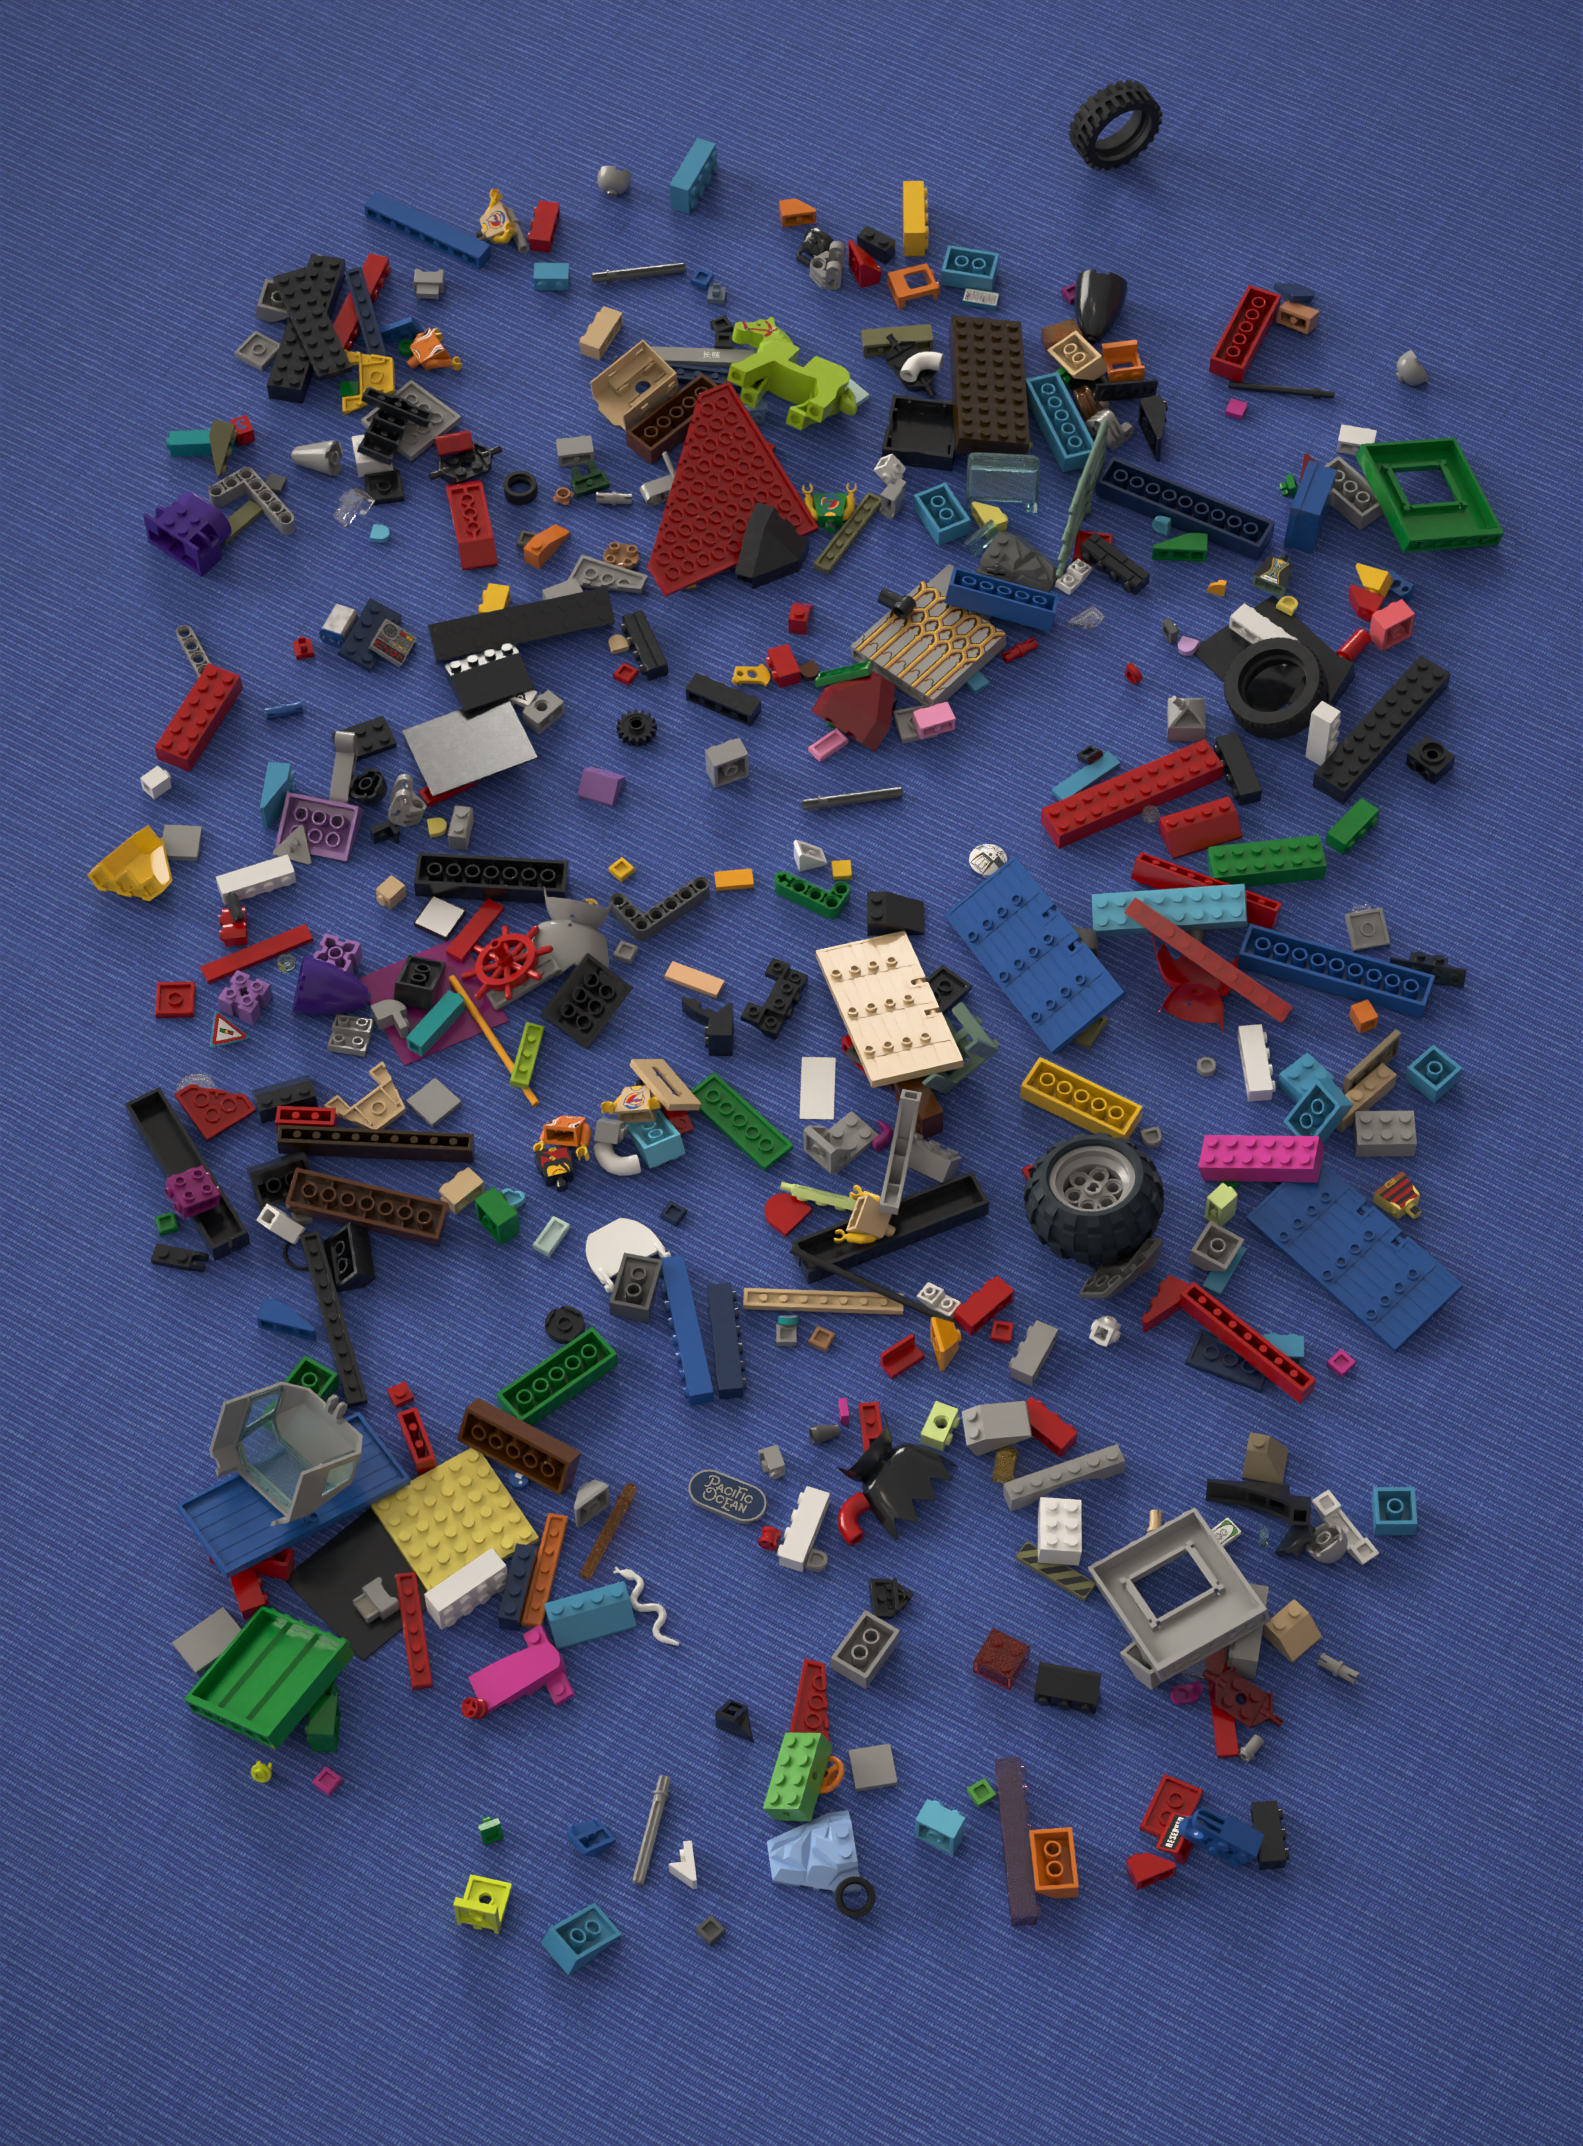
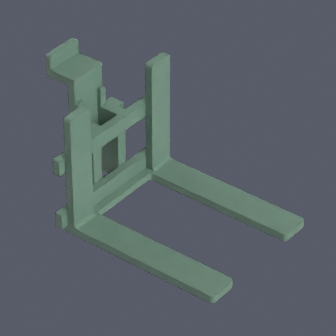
M962 1002L956 1005L952 1012L964 1028L957 1032L952 1026L953 1023L947 1016H944L963 1060L967 1057L970 1059L963 1064L964 1067L953 1069L954 1072L949 1076L945 1071L933 1073L922 1082L924 1086L937 1090L939 1093H948L1000 1051L998 1049L1000 1043L996 1039L992 1041L980 1026L983 1023L979 1016L974 1018ZM970 1034L974 1041L971 1042L967 1035Z

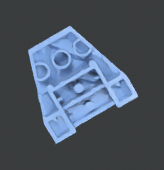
M848 1810L826 1813L767 1841L773 1883L794 1887L803 1885L813 1887V1890L820 1891V1889L832 1890L835 1893L838 1884L845 1878L859 1877L854 1835ZM849 1885L845 1888L843 1894L861 1891L860 1885Z

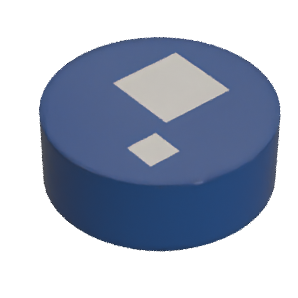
M514 1470L510 1473L509 1483L512 1488L522 1490L529 1485V1478Z

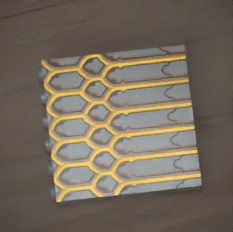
M922 581L908 594L916 602V607L905 619H900L894 614L893 610H890L851 645V658L859 663L872 661L874 666L872 671L894 683L895 687L921 704L931 707L937 703H944L1006 646V634L1003 630L991 625L989 621L977 616L975 612H970L961 607H952L944 603L946 594L935 589L933 585Z

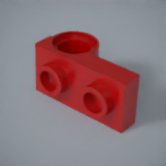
M662 1105L661 1108L664 1116L680 1135L693 1131L694 1128L686 1110L668 1111Z

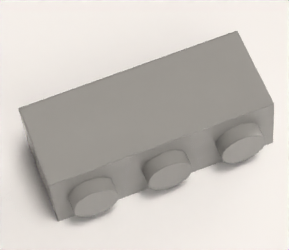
M1036 1320L1033 1326H1029L1025 1342L1021 1341L1017 1349L1018 1355L1016 1358L1013 1357L1008 1366L1011 1378L1030 1386L1036 1380L1058 1339L1057 1328Z

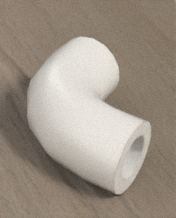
M925 351L913 355L903 365L900 377L907 382H914L922 370L941 371L944 354Z
M598 1142L594 1145L595 1157L600 1166L607 1172L618 1176L641 1173L637 1154L622 1157L614 1152L612 1143Z

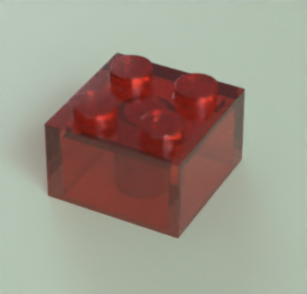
M993 1628L973 1661V1672L1010 1690L1029 1658L1030 1646Z

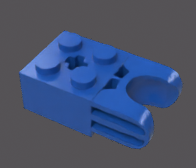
M1206 1808L1195 1811L1193 1816L1182 1819L1178 1825L1179 1834L1183 1838L1207 1850L1210 1855L1226 1860L1227 1864L1233 1867H1240L1256 1858L1265 1835L1229 1815L1222 1817Z

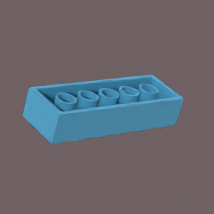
M1056 372L1026 379L1027 403L1062 472L1085 467L1094 441L1059 373Z

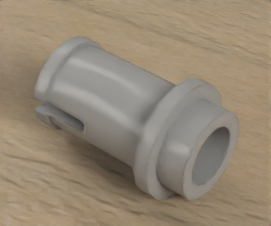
M1253 1735L1246 1746L1241 1747L1239 1753L1241 1759L1246 1762L1253 1760L1255 1753L1264 1744L1263 1739L1258 1735Z

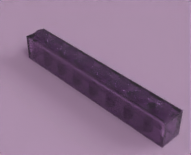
M1021 1757L995 1759V1776L1011 1926L1037 1925V1917H1041L1040 1903L1036 1904L1035 1898L1039 1896V1893L1035 1891L1031 1845L1029 1841V1830H1032V1824L1027 1822V1817H1030V1805L1025 1803V1797H1028V1785L1023 1784V1777H1026L1025 1764L1021 1765Z

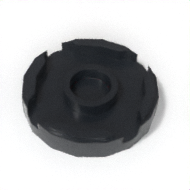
M561 1306V1308H555L546 1317V1333L554 1342L568 1344L584 1332V1318L580 1311L574 1307Z

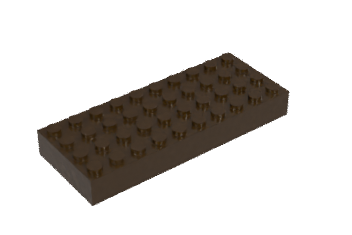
M952 315L949 326V348L956 453L1026 460L1030 447L1021 322Z

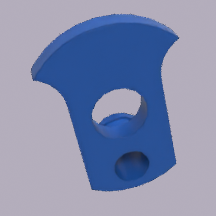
M1397 570L1389 572L1393 579L1392 585L1401 583L1397 588H1393L1391 585L1389 592L1404 601H1410L1413 598L1412 591L1414 585L1399 577Z

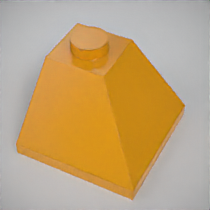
M932 1317L930 1338L939 1370L944 1371L959 1349V1342L962 1341L959 1329L956 1330L954 1322Z

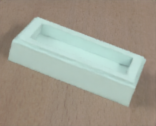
M553 1216L532 1245L533 1249L550 1257L569 1231L570 1224Z

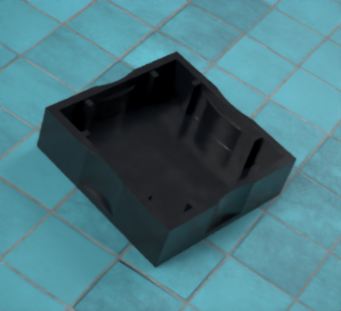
M893 395L889 412V424L885 431L882 446V457L893 454L905 466L952 471L956 454L953 402Z

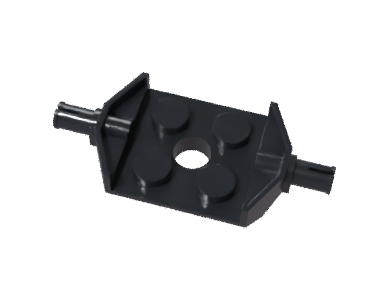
M892 333L888 335L886 339L892 346L885 361L907 391L916 392L923 390L928 393L930 398L934 397L937 393L931 387V383L937 373L936 370L925 369L920 371L914 382H907L900 377V372L905 362L913 355L920 353L915 346L916 341L899 342Z
M474 442V449L467 450L445 460L440 456L439 469L428 474L429 479L432 481L441 477V479L446 480L449 484H457L492 469L493 456L502 453V448L499 445L488 449Z

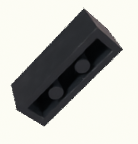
M1277 1800L1252 1802L1250 1808L1252 1827L1265 1834L1257 1854L1259 1870L1285 1868L1286 1860H1289L1288 1847H1284L1283 1840H1286L1285 1827H1281L1280 1823L1283 1820L1282 1808H1278Z

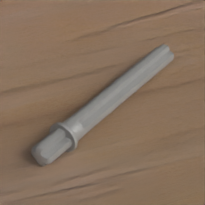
M660 1775L656 1790L652 1793L654 1796L632 1879L636 1885H643L646 1878L666 1799L669 1798V1776Z

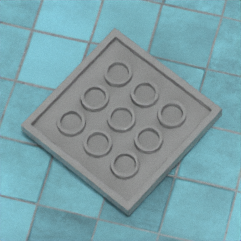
M410 380L393 394L408 400L415 406L434 413L427 428L408 420L397 451L410 461H413L434 444V437L444 436L462 421L459 414L413 380ZM376 407L361 419V424L368 429L373 417L380 408Z

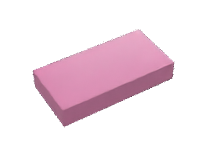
M836 728L809 746L808 751L819 762H822L847 745L849 739Z

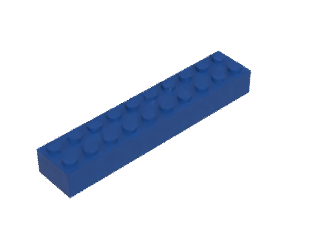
M1250 924L1238 958V967L1358 1001L1369 1000L1372 1005L1422 1019L1435 979V975Z

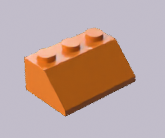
M1072 1827L1029 1830L1035 1891L1055 1899L1078 1897L1079 1885Z

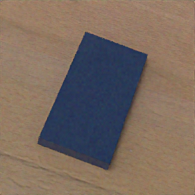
M1199 1330L1185 1365L1261 1393L1267 1377L1214 1334Z

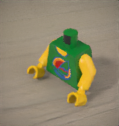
M847 483L848 496L847 493L813 494V497H811L812 484H809L810 491H805L803 485L802 493L806 496L804 498L805 505L817 522V525L825 527L827 533H834L836 527H842L844 520H847L854 512V493L857 491L856 483L854 490H849V483Z

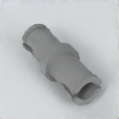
M612 491V493L596 492V504L604 503L612 504V506H616V504L632 505V493L623 494L616 493V491Z
M1322 1653L1320 1658L1323 1660H1318L1317 1665L1333 1672L1335 1677L1340 1676L1353 1685L1358 1681L1350 1675L1359 1678L1360 1672L1349 1668L1343 1661H1337Z

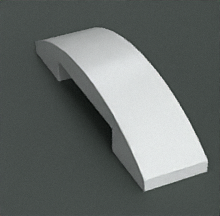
M1329 1489L1312 1500L1315 1509L1324 1523L1334 1525L1333 1522L1342 1527L1348 1539L1346 1551L1356 1561L1364 1565L1379 1555V1552L1367 1537L1363 1538L1340 1509L1341 1504Z

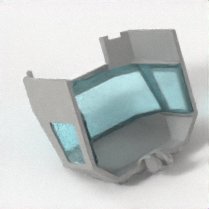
M279 1382L223 1402L209 1452L211 1458H215L218 1469H215L217 1478L236 1471L285 1516L272 1521L271 1526H275L310 1515L352 1484L361 1455L363 1435L342 1417L346 1413L347 1404L344 1402L338 1404L339 1397L337 1395L330 1396L327 1402H325L310 1388Z

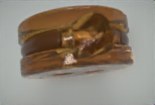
M1087 386L1074 390L1073 396L1083 420H1090L1098 412L1091 391Z

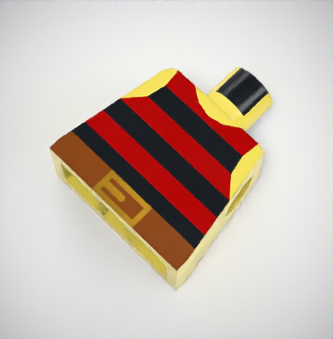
M1403 1171L1374 1192L1373 1202L1396 1219H1400L1406 1213L1412 1219H1416L1422 1212L1417 1207L1420 1194Z

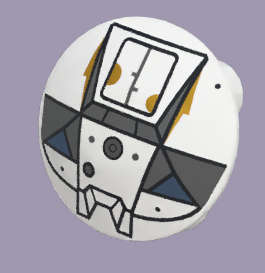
M983 844L976 847L969 857V864L972 869L982 874L985 878L991 876L1007 862L1005 852L993 844Z

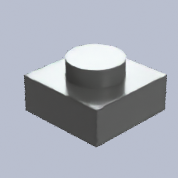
M1170 618L1163 620L1162 633L1170 645L1176 643L1179 633L1177 625L1173 624Z

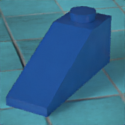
M264 1298L257 1316L259 1328L316 1341V1330L284 1302L275 1298Z

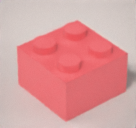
M1402 599L1391 603L1388 607L1378 610L1372 615L1369 634L1371 641L1381 652L1412 635L1415 613Z

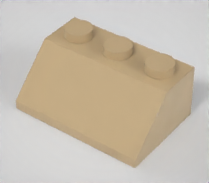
M1076 330L1047 350L1073 378L1095 380L1108 371L1102 355Z

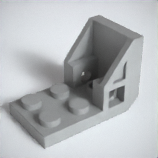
M851 1111L829 1130L824 1126H807L803 1130L804 1151L830 1174H837L871 1146L873 1139L879 1134Z

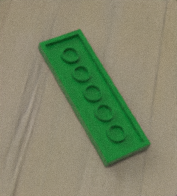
M715 1072L691 1090L701 1103L699 1111L764 1172L794 1149V1145Z

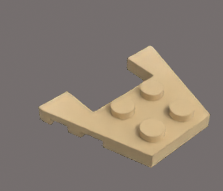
M382 1061L369 1071V1075L380 1086L352 1107L348 1106L336 1095L324 1104V1108H336L337 1116L363 1129L383 1130L406 1113V1108Z

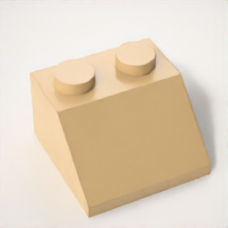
M1295 1599L1272 1617L1271 1621L1264 1625L1263 1636L1291 1663L1322 1638L1309 1612Z

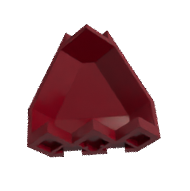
M872 671L868 676L826 687L811 711L866 747L876 751L890 729L895 684Z

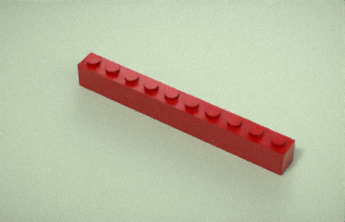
M1136 897L1124 912L1131 919L1283 1024L1294 1008Z

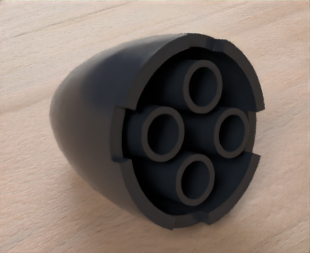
M1086 270L1077 276L1074 298L1076 320L1082 337L1089 344H1095L1107 335L1117 321L1125 303L1128 283L1124 278L1115 273L1103 274L1097 273L1096 270Z

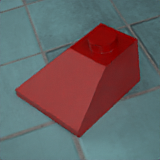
M848 240V264L860 289L880 283V275H882L880 265H877L875 260L853 240Z

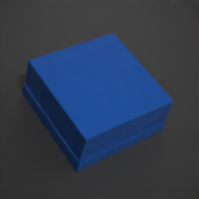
M1309 460L1290 509L1284 547L1313 553L1330 508L1337 470Z

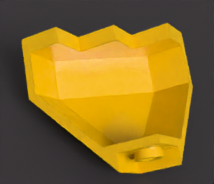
M147 825L99 862L87 876L100 891L106 892L108 890L123 896H136L146 901L152 900L161 894L172 882L163 837L159 839L151 827Z

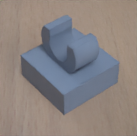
M713 283V286L708 288L707 304L724 305L726 287H721L720 283Z

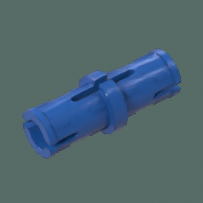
M302 702L281 703L279 706L265 708L267 720L281 716L285 718L290 714L304 712Z

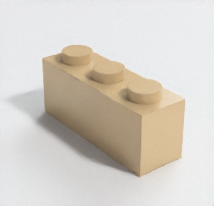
M603 306L600 312H597L594 322L589 324L586 334L580 338L581 354L600 361L623 325L622 312Z

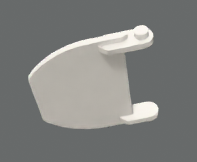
M619 1218L589 1234L586 1242L588 1264L600 1282L606 1285L604 1288L607 1293L613 1292L614 1284L610 1279L618 1275L624 1252L645 1257H651L655 1254H658L660 1258L671 1257L670 1252H665V1247L648 1227L626 1218Z

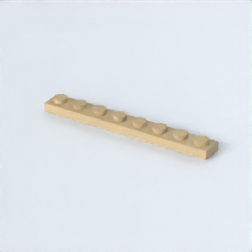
M744 1288L743 1309L903 1315L902 1304L874 1292Z

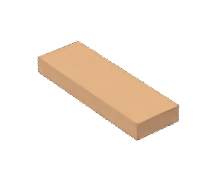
M672 961L664 976L665 980L716 999L725 985V980Z

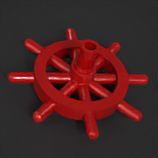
M505 925L502 927V936L492 940L485 948L479 945L473 946V951L479 954L475 969L462 973L461 978L463 980L474 977L479 978L483 986L475 994V999H482L488 990L505 991L506 1000H511L513 998L512 989L519 987L529 978L537 981L542 979V975L535 971L539 962V956L553 952V947L551 945L539 949L535 947L532 939L540 930L538 926H533L525 936L522 934H510L509 927ZM516 946V947L513 949V951L510 952V947ZM524 948L528 950V952L520 954ZM525 961L524 965L518 964L520 962ZM495 971L490 977L486 975V973Z

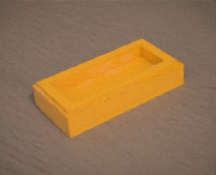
M752 869L714 872L716 891L754 888Z

